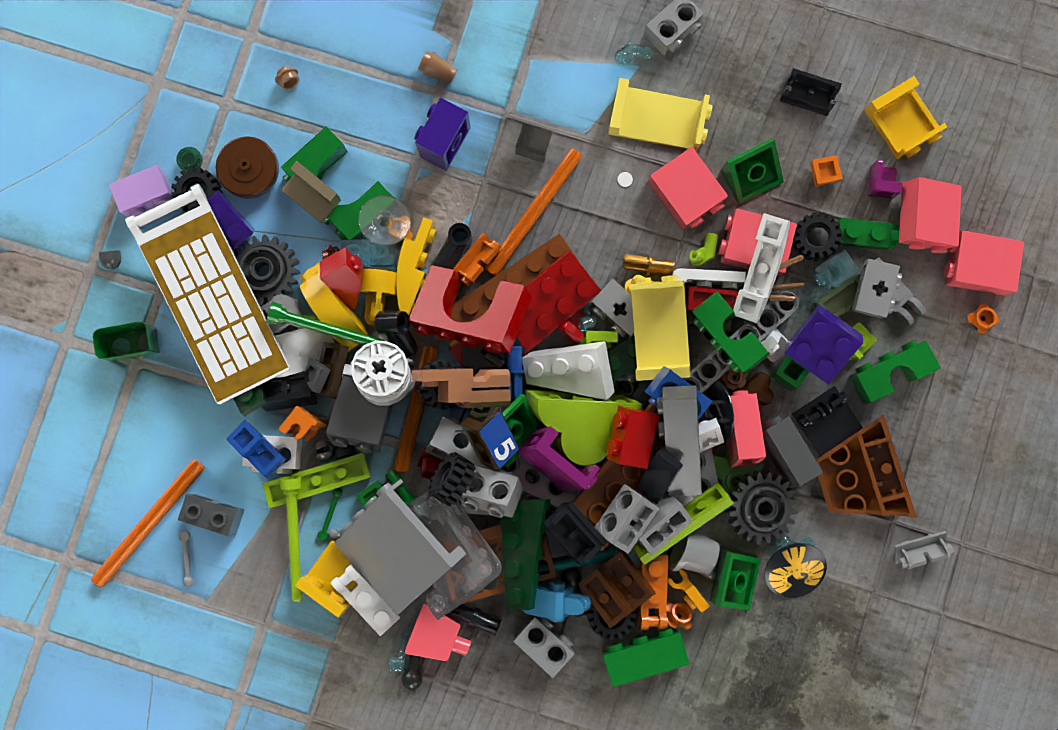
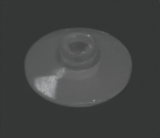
M387 195L376 196L362 206L358 218L359 227L362 234L369 241L378 245H392L401 241L409 232L411 215L409 209L401 200ZM382 221H388L390 225L387 227H382L380 223Z

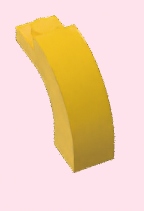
M320 262L300 276L302 284L299 287L309 306L321 322L368 335L362 320L320 279ZM334 337L341 345L349 347L348 352L358 345V343Z

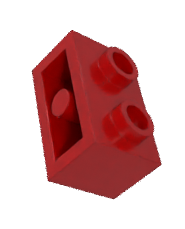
M618 406L612 421V436L607 444V459L621 465L648 469L659 415L645 410Z

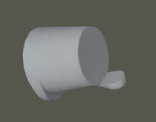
M693 531L675 544L668 567L673 571L686 569L698 572L708 580H713L716 577L713 569L719 557V544Z

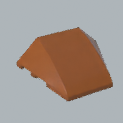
M884 415L816 459L823 471L818 478L829 512L917 518Z

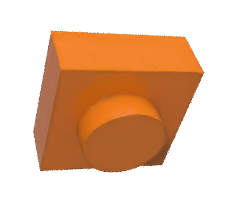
M837 155L814 159L810 162L815 187L843 180Z

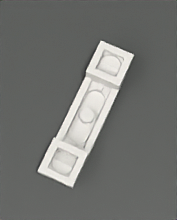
M763 213L756 236L758 240L744 287L742 290H739L733 309L737 317L758 323L778 274L788 237L789 220Z

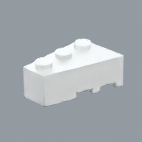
M605 341L531 351L522 358L527 384L607 400L615 392Z

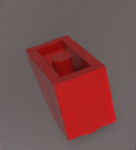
M345 247L320 261V279L353 311L356 309L361 288V269L363 265L357 255H352Z

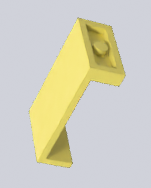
M619 78L608 132L609 135L686 150L693 147L696 152L701 144H705L708 129H704L705 120L710 119L712 105L708 104L710 95L705 94L703 100L698 101L628 87L629 79Z
M678 275L662 276L661 282H651V277L635 279V284H630L629 290H631L637 360L636 381L654 380L663 366L671 369L681 378L690 377L684 280H678Z

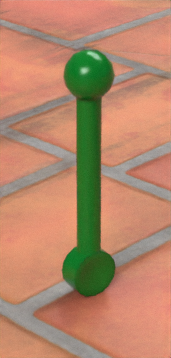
M336 488L332 492L334 497L323 529L317 535L321 541L326 540L329 536L327 530L338 498L343 494L340 488Z

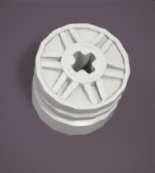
M373 341L359 349L351 362L353 380L361 395L368 402L378 406H389L399 402L407 395L412 384V373L404 352L397 345L387 341ZM377 367H378L379 369H382V368L384 367L385 370H386V372H385V373L379 372V373L377 374L376 371H375V369H376Z

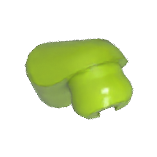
M706 233L704 246L690 252L689 260L693 265L702 266L715 257L718 240L717 234Z

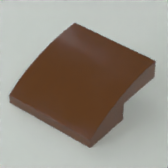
M623 550L578 584L585 595L590 597L591 603L609 628L613 627L656 594L628 554Z

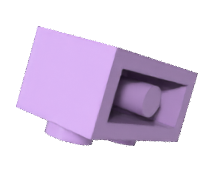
M158 165L109 184L119 212L126 217H137L174 199L171 194L173 189L167 174Z

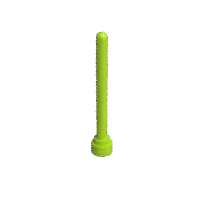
M285 476L279 479L280 489L286 495L291 598L294 602H300L302 600V591L295 585L301 578L297 494L299 489L302 488L301 476Z

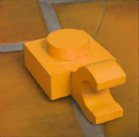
M678 570L682 577L678 583H674L668 577V584L671 587L682 589L686 594L683 600L692 611L697 608L703 613L710 607L695 586L689 581L684 570Z

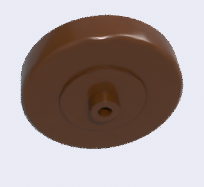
M250 136L238 137L228 142L219 152L216 160V174L218 180L228 192L239 198L252 199L266 194L274 186L279 175V162L275 152L263 140Z

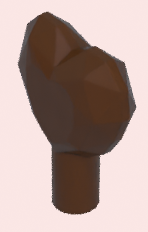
M758 372L747 381L745 387L730 390L731 396L733 392L748 391L749 394L757 393L758 405L765 406L771 404L774 400V393L769 388L771 379L765 372Z

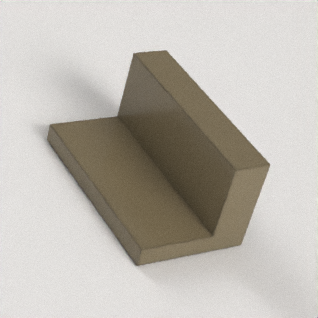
M296 161L290 168L294 175L281 191L322 223L341 199L335 191Z

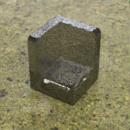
M523 123L515 146L516 154L544 163L552 132Z

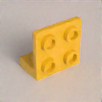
M331 541L308 574L302 576L295 586L339 618L348 609L350 603L332 586L331 581L336 577L340 578L351 563L334 544L335 541ZM352 580L346 586L351 590L357 583Z

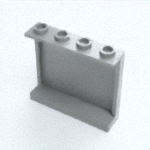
M401 479L392 486L388 482L376 492L379 497L374 496L363 506L366 511L362 509L351 518L352 522L346 524L339 531L341 537L334 543L396 616L466 555L460 546L449 554L395 493V490L403 483Z

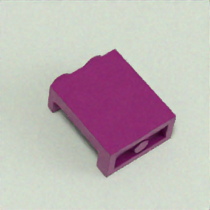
M551 426L531 432L517 452L522 458L564 492L585 490L592 487L597 480L596 474L600 469L596 464L575 468L552 449L550 445L559 433Z

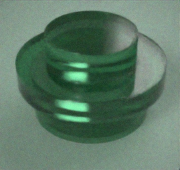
M185 147L178 152L176 162L181 170L189 172L188 168L193 167L195 170L197 167H201L203 157L196 148Z

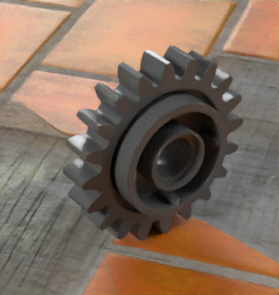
M264 234L261 242L256 236H252L253 243L251 245L244 241V250L240 248L235 249L239 254L236 259L261 306L266 304L267 299L270 301L272 297L281 295L285 291L290 294L294 293L289 286L290 284H299L293 276L299 275L301 272L293 267L297 266L300 262L298 259L292 258L295 255V251L293 249L287 250L288 244L285 241L279 245L277 237L274 236L270 242L269 237ZM264 265H269L268 274L259 276L260 268Z
M754 470L753 478L744 474L745 483L736 480L735 484L738 490L729 489V493L734 496L731 499L734 504L731 505V509L725 511L727 515L733 517L728 523L736 526L734 531L739 535L743 534V538L747 541L752 539L755 543L759 544L761 539H763V541L769 544L771 542V535L780 540L779 531L782 530L785 533H789L786 524H795L790 515L798 514V511L793 509L792 505L799 503V501L791 497L796 491L792 488H787L790 482L785 479L781 480V475L776 473L772 475L767 470H764L763 474ZM765 501L764 510L758 512L759 505Z

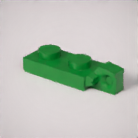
M849 218L838 219L840 229H842L840 245L887 250L889 248H896V244H902L899 243L898 225Z

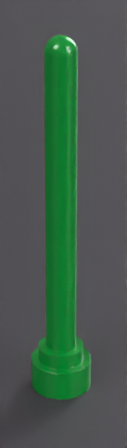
M275 302L271 303L266 322L277 325V323L283 324V322L361 345H366L373 341H385L287 312V309L283 308L282 304Z

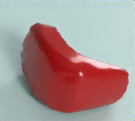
M578 310L559 326V331L569 341L573 343L580 342L584 337L582 332L589 318L581 310Z

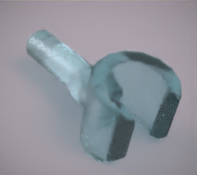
M589 302L583 306L584 317L578 319V328L582 333L591 331L596 324V318L591 316Z
M402 634L398 656L390 657L389 659L390 671H402L405 668L404 651L409 635Z

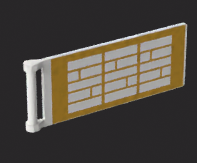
M199 184L192 186L190 191L137 217L131 216L125 219L217 404H223L290 370V366L269 324L266 322L260 305ZM195 200L198 201L199 207L142 233L141 226Z

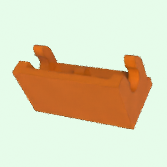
M296 406L278 429L284 434L292 433L296 435V440L302 439L310 430L309 435L305 437V441H310L327 424L308 409Z

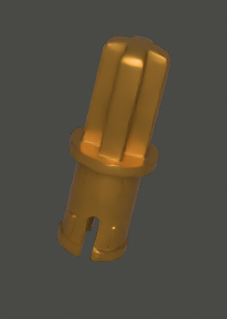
M626 254L623 257L622 268L624 270L645 272L647 276L650 273L672 276L674 260L652 258V255L641 257Z

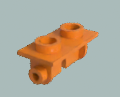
M482 233L452 270L457 273L466 287L471 283L474 284L476 278L484 270L483 267L486 264L488 265L496 254L500 253L499 249L501 246L496 241H492L485 233Z

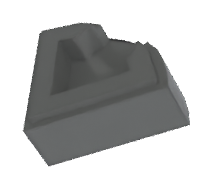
M309 358L306 366V371H309V382L307 384L313 392L320 393L330 369L318 360Z

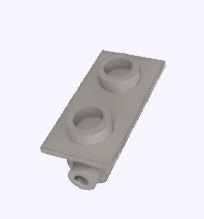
M947 532L929 534L922 538L904 541L901 544L895 545V563H899L902 569L907 568L909 570L927 564V560L924 557L926 555L931 562L950 558V555L954 554V550L951 544L946 545Z

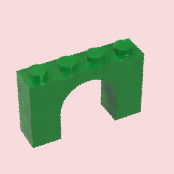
M325 126L281 166L282 170L286 173L283 178L286 182L292 178L294 173L290 168L298 161L322 181L325 172L348 151L333 132ZM377 181L356 201L346 205H337L324 222L327 225L332 223L337 228L334 233L344 244L349 241L355 246L399 205L396 199Z

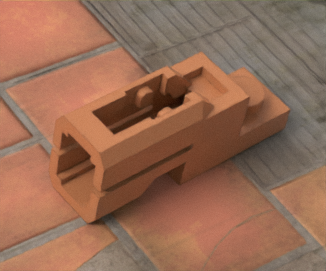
M465 368L412 370V381L422 382V387L438 386V402L455 403L461 408L502 407L510 405V389L472 390V388L510 387L509 369H480L475 376H473V369Z

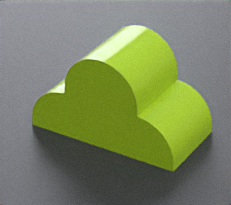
M525 390V396L535 418L546 427L551 426L559 433L552 442V445L572 462L579 465H593L607 456V444L611 439L613 431L612 421L618 406L642 410L640 402L620 394H612L607 400L569 392Z

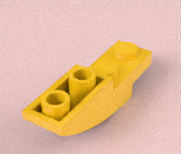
M424 217L415 241L404 238L397 266L396 287L399 310L407 312L409 317L427 277L426 273L420 271L419 268L425 267L428 259V253L425 252L428 244L434 243L437 230L434 229L433 220Z

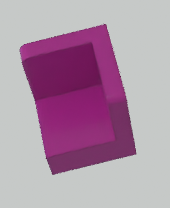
M877 160L870 167L868 196L893 199L899 195L902 183L896 182L897 169L883 167V161Z

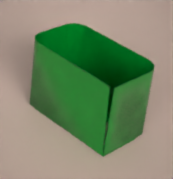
M143 322L99 328L93 333L95 355L103 360L113 362L160 353L156 327ZM147 333L150 351H142L138 347L137 341L142 334ZM125 338L129 341L130 350L126 355L118 356L113 352L112 345L116 339Z

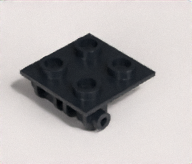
M835 386L792 413L820 457L863 429L846 403L848 401L847 395L843 391L839 393Z

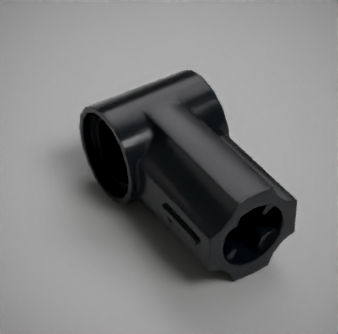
M456 223L449 228L448 235L431 261V265L447 269H453L465 250L472 243V234L466 224ZM457 232H465L467 234V238L463 242H457L453 239Z
M379 311L375 317L377 332L386 334L389 341L397 345L404 352L406 359L415 355L419 347L409 330L410 322L408 321L409 315L407 312Z

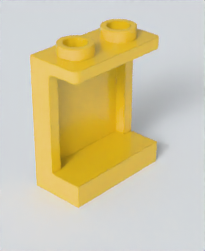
M915 76L873 100L864 109L897 160L904 155L907 158L912 157L922 150L920 146L926 142L928 145H931L943 137L941 132L947 128L945 123L940 126L915 91V88L920 84Z

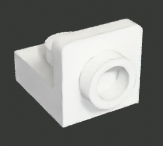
M776 328L761 341V344L769 352L770 356L767 358L771 362H775L785 354L786 344L789 341Z
M716 418L710 421H702L698 424L700 452L724 443Z

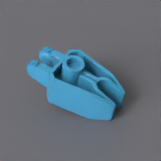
M538 582L534 609L522 611L529 615L547 618L551 622H563L564 618L569 615H581L584 611L590 609L592 600L588 595L573 593V586L566 585L565 582Z

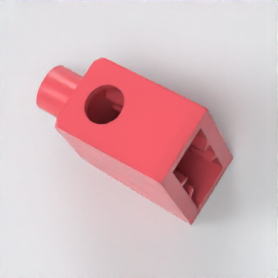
M422 604L404 653L448 661L451 651L466 656L471 641L457 636L460 624L430 606Z

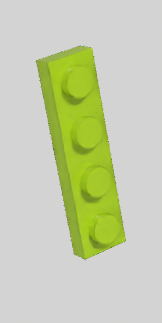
M365 453L288 475L301 476L302 488L299 489L297 500L372 478ZM279 478L262 483L269 509L286 504V495L280 489Z
M716 483L703 492L701 496H697L683 506L693 521L656 553L651 555L638 541L633 548L645 565L734 503L721 485Z

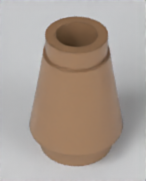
M426 51L418 67V70L423 72L422 75L449 83L453 81L457 69L434 51L432 53Z

